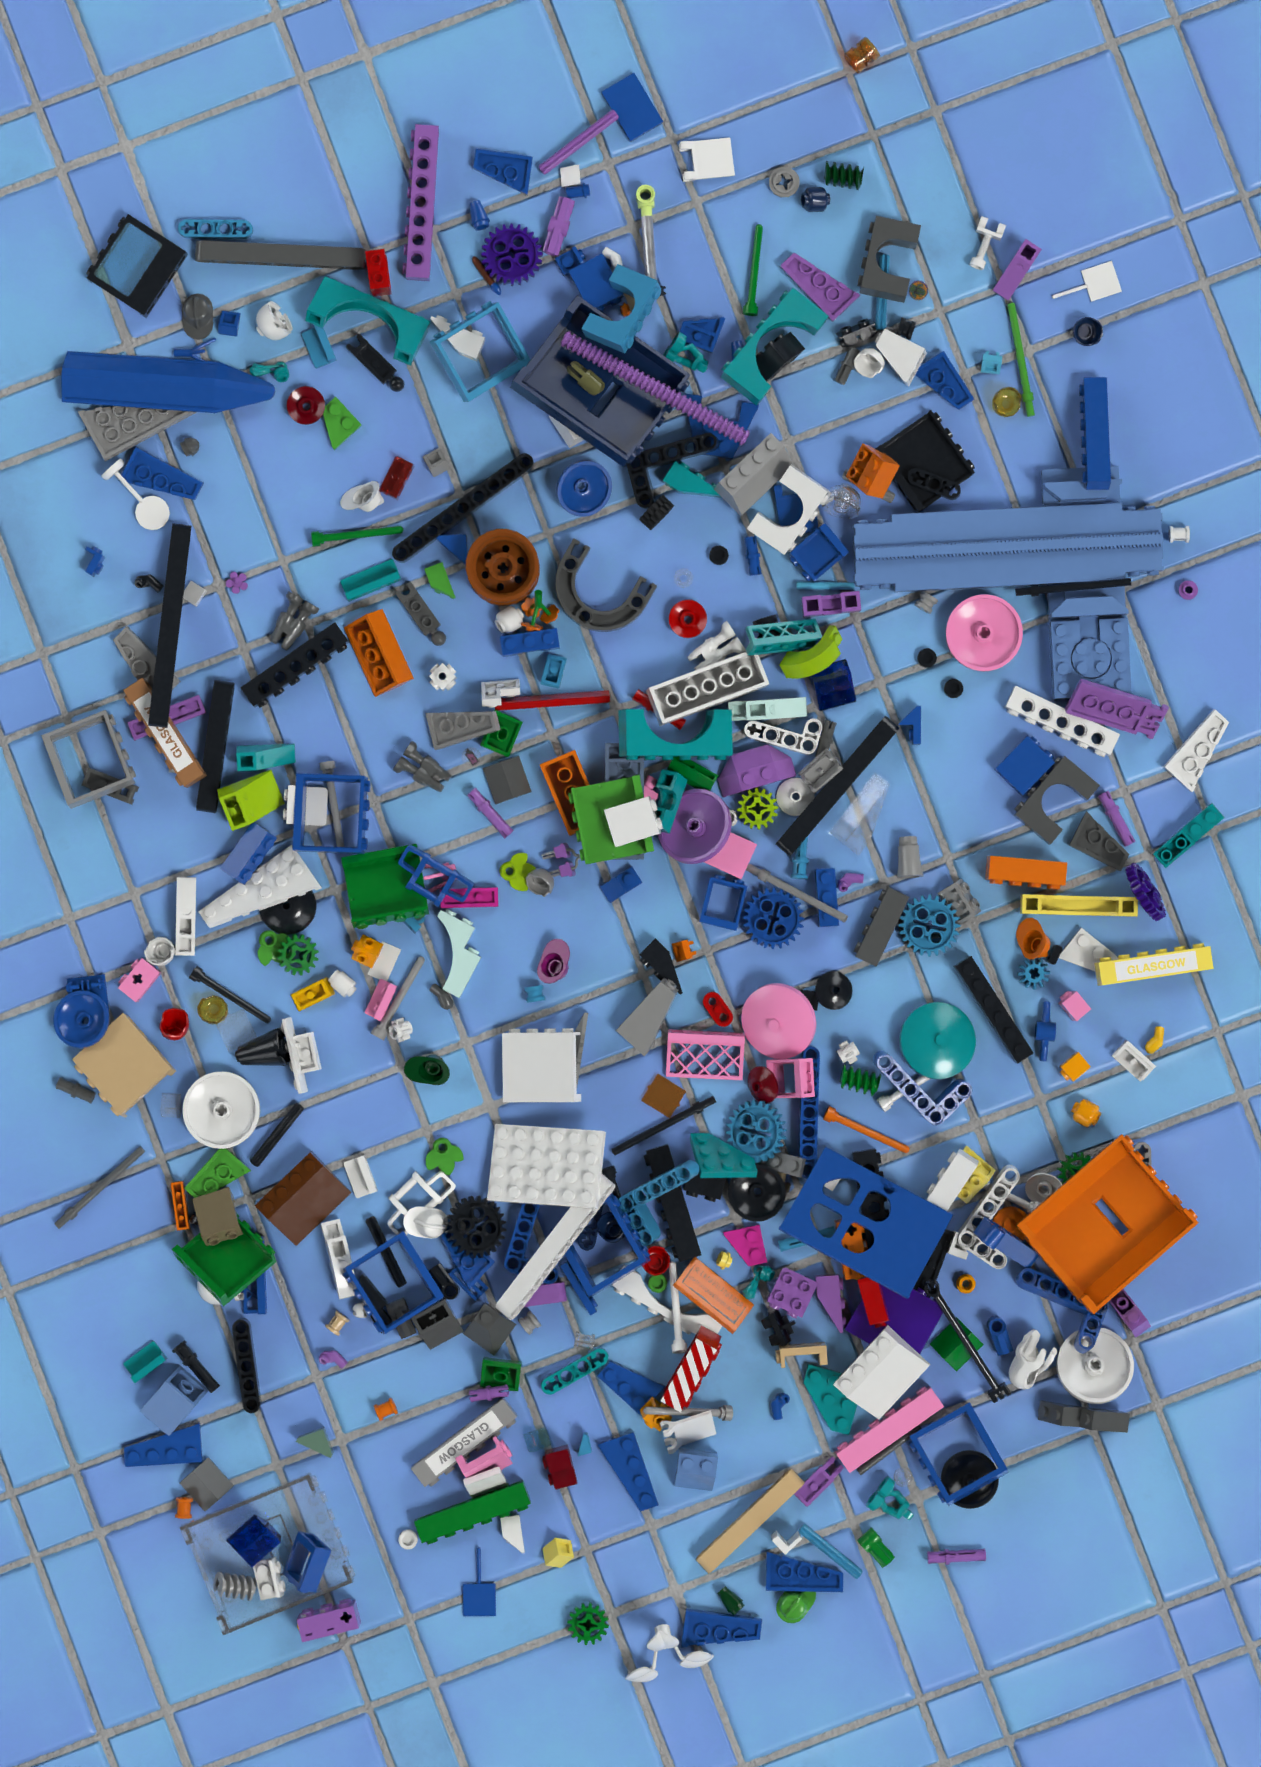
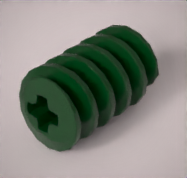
M826 161L825 183L828 186L833 181V186L836 187L838 182H840L841 188H844L845 184L848 183L849 189L855 184L856 190H859L862 184L864 167L860 171L859 166L856 165L854 170H852L851 164H848L847 168L844 169V164L841 163L839 168H837L836 162H833L831 167H829V163Z

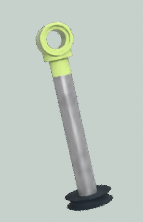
M641 185L636 191V202L638 209H641L645 276L657 280L652 208L655 207V191L650 185ZM647 192L651 197L648 200H643L640 195ZM660 286V287H661V294H660V296H663V295L666 294V292H664V289H665L666 287H665V286Z

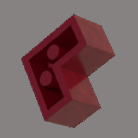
M568 1444L546 1450L542 1459L544 1468L549 1469L551 1473L548 1474L550 1486L554 1485L556 1490L577 1484L578 1481Z

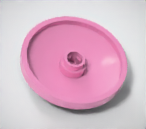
M981 594L969 597L956 606L947 621L946 642L948 648L960 664L971 670L985 672L1003 667L1015 657L1022 643L1023 628L1018 613L1007 601L997 596Z
M782 983L764 985L755 990L747 998L743 1006L741 1022L744 1034L750 1044L765 1056L774 1059L795 1057L803 1052L814 1038L816 1032L814 1009L804 994L792 986Z

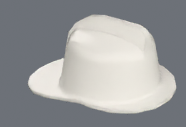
M371 481L351 488L342 496L340 501L341 507L345 510L359 508L366 512H370L384 503L377 481Z
M422 1206L411 1208L403 1219L405 1230L410 1235L430 1239L441 1236L447 1229L445 1223H448V1218L442 1210Z

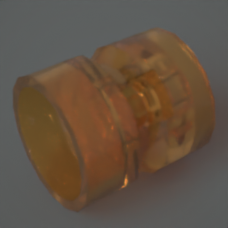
M864 37L856 44V48L852 47L844 53V57L849 65L860 74L868 67L867 63H873L880 57V54L873 43Z

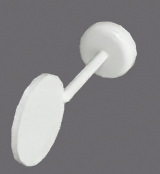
M120 458L101 477L104 480H109L115 475L139 501L135 511L138 523L145 529H160L169 519L170 512L167 503L157 496L142 498L118 472L124 466V461Z

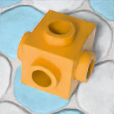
M363 934L359 941L355 940L351 948L354 951L351 959L372 968L381 952L383 944Z
M653 1396L640 1409L645 1424L651 1429H657L659 1432L662 1430L660 1422L671 1421L672 1415H649L643 1412L645 1407H669L662 1402L660 1403Z

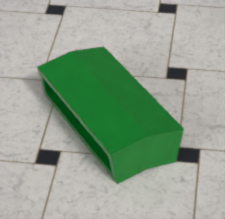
M673 757L667 768L668 771L681 774L688 780L687 784L696 789L710 791L719 776L692 760H679V757Z

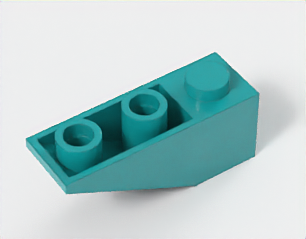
M675 461L662 480V483L677 493L721 498L714 490L717 486L715 483L710 485L704 481L706 478L698 472L692 473L689 471L690 467L681 461L680 463Z
M295 744L237 746V771L261 770L296 763Z

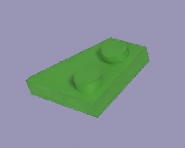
M337 397L333 398L325 406L323 416L332 448L336 450L362 425Z

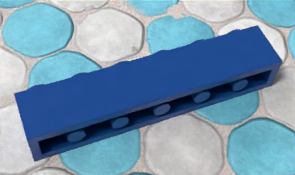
M1084 377L1083 384H1079V396L1083 397V402H1080V413H1083V419L1080 420V430L1084 431V436H1081V448H1084L1085 454H1082L1081 457L1082 465H1085V471H1082V483H1086V490H1109L1111 469L1107 377Z

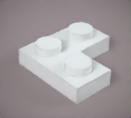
M519 679L481 682L482 707L493 708L502 705L501 696L514 697L520 695Z

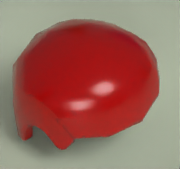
M649 1247L648 1252L651 1261L643 1265V1269L649 1275L654 1276L665 1273L670 1264L669 1254L664 1247Z

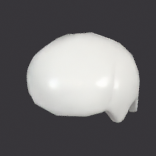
M874 348L863 349L854 359L856 371L868 378H873L876 374L880 373L885 365L883 356Z
M157 937L148 942L144 955L146 960L152 965L164 966L172 961L175 954V946L169 939Z

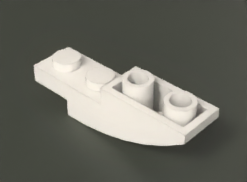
M177 877L175 955L195 956L196 877Z
M340 1219L321 1223L339 1300L355 1296L353 1293L354 1286L351 1282L348 1284L343 1277V1273H345L343 1268L350 1265L352 1261Z

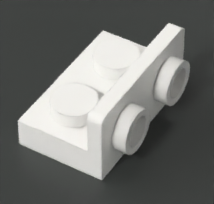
M276 1557L252 1562L260 1600L282 1597L286 1587L284 1580H281V1564L277 1561Z

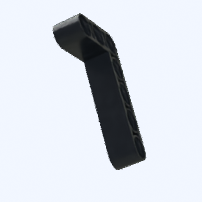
M705 433L642 451L639 456H636L641 461L639 467L633 468L632 463L627 464L637 504L644 509H648L656 501L648 472L649 469L713 452L719 446L718 438L712 433ZM712 437L714 439L713 446L706 447L705 440ZM693 442L696 448L693 452L689 453L687 445ZM676 448L677 455L670 458L668 455L669 450ZM653 453H658V461L652 463L650 456ZM643 476L645 484L639 487L636 481L639 477ZM644 495L650 496V502L647 505H643L641 502Z

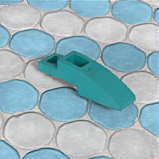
M1211 803L1168 839L1153 855L1167 868L1225 817Z

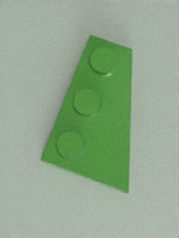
M227 1148L218 1149L184 1189L196 1198L219 1190L250 1172L251 1169Z

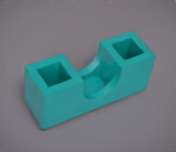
M664 769L661 770L656 788L660 791V799L657 804L658 810L655 811L657 818L661 819L663 825L661 832L670 834L688 780L678 772Z

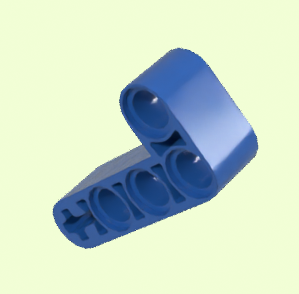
M986 1216L974 1230L975 1235L993 1250L996 1248L1025 1268H1030L1039 1257L1029 1244Z

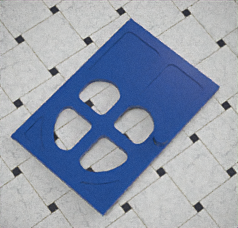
M825 1147L783 1223L779 1226V1230L908 1299L951 1221L953 1214ZM837 1179H850L858 1182L860 1188L851 1204L845 1206L823 1193L824 1185L829 1181ZM869 1192H877L888 1199L890 1214L884 1221L875 1222L860 1214L859 1209ZM816 1204H820L842 1217L839 1226L831 1238L822 1236L813 1225L810 1210ZM853 1223L862 1226L873 1234L874 1243L865 1252L854 1253L844 1248L841 1244L843 1237Z

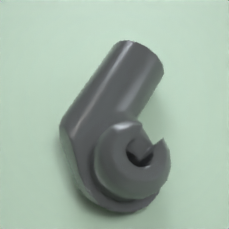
M433 984L430 992L437 996L440 1006L445 1010L451 1009L454 1002L449 993L437 984Z

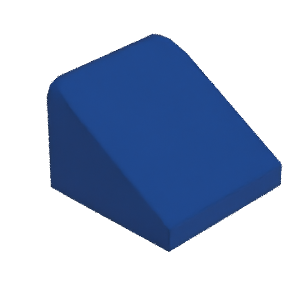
M221 311L218 333L237 336L241 313Z

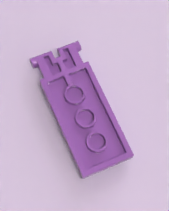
M1080 679L1065 711L1067 714L1135 735L1137 732L1144 733L1147 738L1153 739L1160 726L1158 722L1163 721L1169 707L1165 704H1162L1160 707L1152 704L1149 699Z

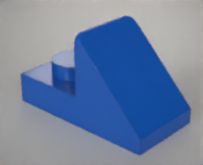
M916 706L897 725L912 726V729L908 731V740L912 741V745L921 744V706Z
M630 867L600 888L611 903L640 885L642 881L634 868Z

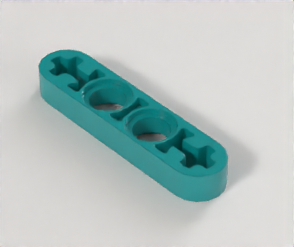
M597 1348L549 1375L541 1383L542 1391L548 1395L554 1394L605 1365L608 1361L607 1351L603 1348ZM597 1352L600 1354L604 1353V1361L597 1360L594 1362L596 1366L592 1367L591 1361L587 1357L591 1356V1359H594L597 1356ZM581 1361H585L589 1365L588 1370L585 1372H581L578 1369V1363ZM563 1371L571 1372L572 1378L570 1381L562 1380L561 1374ZM556 1375L560 1383L563 1384L560 1387L558 1383L555 1384L552 1391L545 1389L546 1381L550 1383L556 1381L554 1378Z

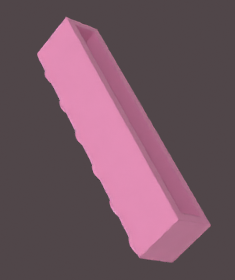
M925 1386L921 1387L916 1391V1396L911 1399L907 1397L900 1402L901 1406L899 1408L888 1410L882 1420H874L868 1425L869 1429L864 1432L860 1430L852 1436L854 1438L849 1443L845 1441L837 1447L836 1455L849 1473L944 1407L930 1386L927 1388Z

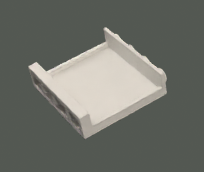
M556 1028L544 1029V1032H538V1029H526V1032L520 1033V1029H509V1033H502L503 1102H581V1094H577L576 1035H580V1032H574V1028H562V1032H556Z

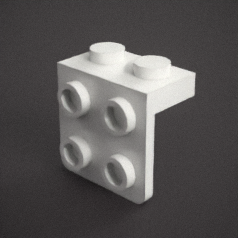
M288 785V789L284 790V801H287V809L283 810V820H286V824L294 825L295 785ZM307 787L305 825H326L327 788Z

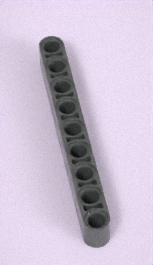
M200 240L196 241L195 261L204 263L363 270L365 269L366 249Z

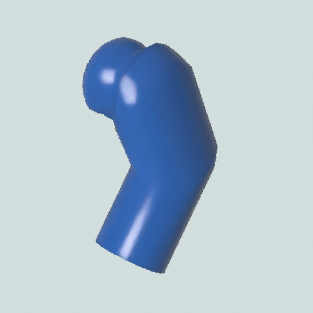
M779 1393L771 1402L773 1420L783 1419L781 1408L789 1402L790 1397L788 1394Z

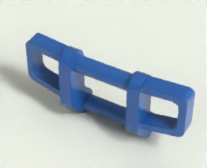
M412 845L407 846L398 861L401 867L413 874L405 888L408 890L412 889L432 901L436 907L440 906L446 895L464 902L474 886L471 880L461 875L457 870L449 869L431 858V855L427 852L425 853ZM409 851L422 857L417 869L404 861ZM426 864L449 877L438 896L415 883ZM456 878L468 886L463 896L449 890Z

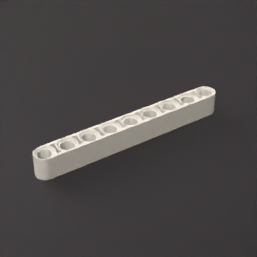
M602 1174L598 1209L570 1207L498 1300L495 1308L509 1320L514 1319L597 1213L607 1197L610 1196L615 1188L613 1182Z

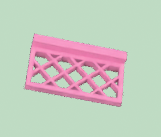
M668 1029L666 1077L743 1080L745 1034ZM671 1043H680L684 1049L676 1056L671 1051ZM693 1044H699L703 1048V1051L696 1057L689 1050ZM713 1045H718L723 1050L716 1057L708 1051ZM732 1046H740V1054L735 1058L727 1052ZM687 1051L693 1059L685 1066L679 1057ZM705 1052L713 1059L706 1066L698 1060ZM724 1053L732 1060L725 1067L717 1061ZM675 1060L683 1067L679 1072H670V1065ZM695 1061L702 1067L698 1073H692L688 1069ZM714 1062L722 1069L717 1074H711L707 1070ZM735 1063L739 1068V1075H730L726 1069Z

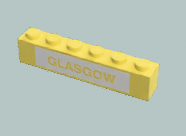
M1204 943L1193 944L1192 949L1179 946L1174 947V951L1167 952L1166 948L1155 950L1156 954L1151 955L1148 954V951L1139 952L1137 957L1131 958L1130 954L1119 955L1117 960H1111V957L1099 958L1100 962L1094 963L1097 985L1102 986L1214 969L1211 947H1204Z

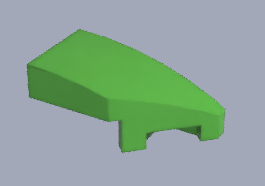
M443 563L425 568L431 588L436 593H442L451 599H455L456 597Z

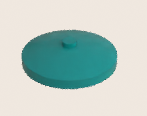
M933 1002L916 1008L905 1019L899 1037L900 1050L908 1066L919 1075L930 1079H945L960 1073L970 1063L975 1052L976 1035L971 1021L964 1012L948 1003Z

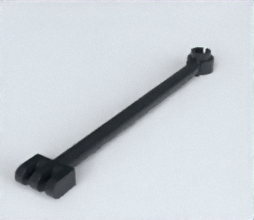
M934 1279L926 1281L924 1292L935 1299L992 1389L988 1390V1395L993 1403L998 1402L996 1394L1000 1400L1005 1398L1002 1391L1007 1396L1011 1395L1005 1382L998 1385L941 1296L938 1281ZM929 1284H934L935 1287L930 1288Z

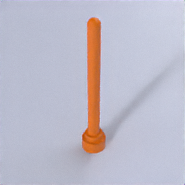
M828 1106L823 1116V1120L829 1123L836 1121L901 1152L908 1153L910 1151L907 1145L839 1115V1112L831 1106Z

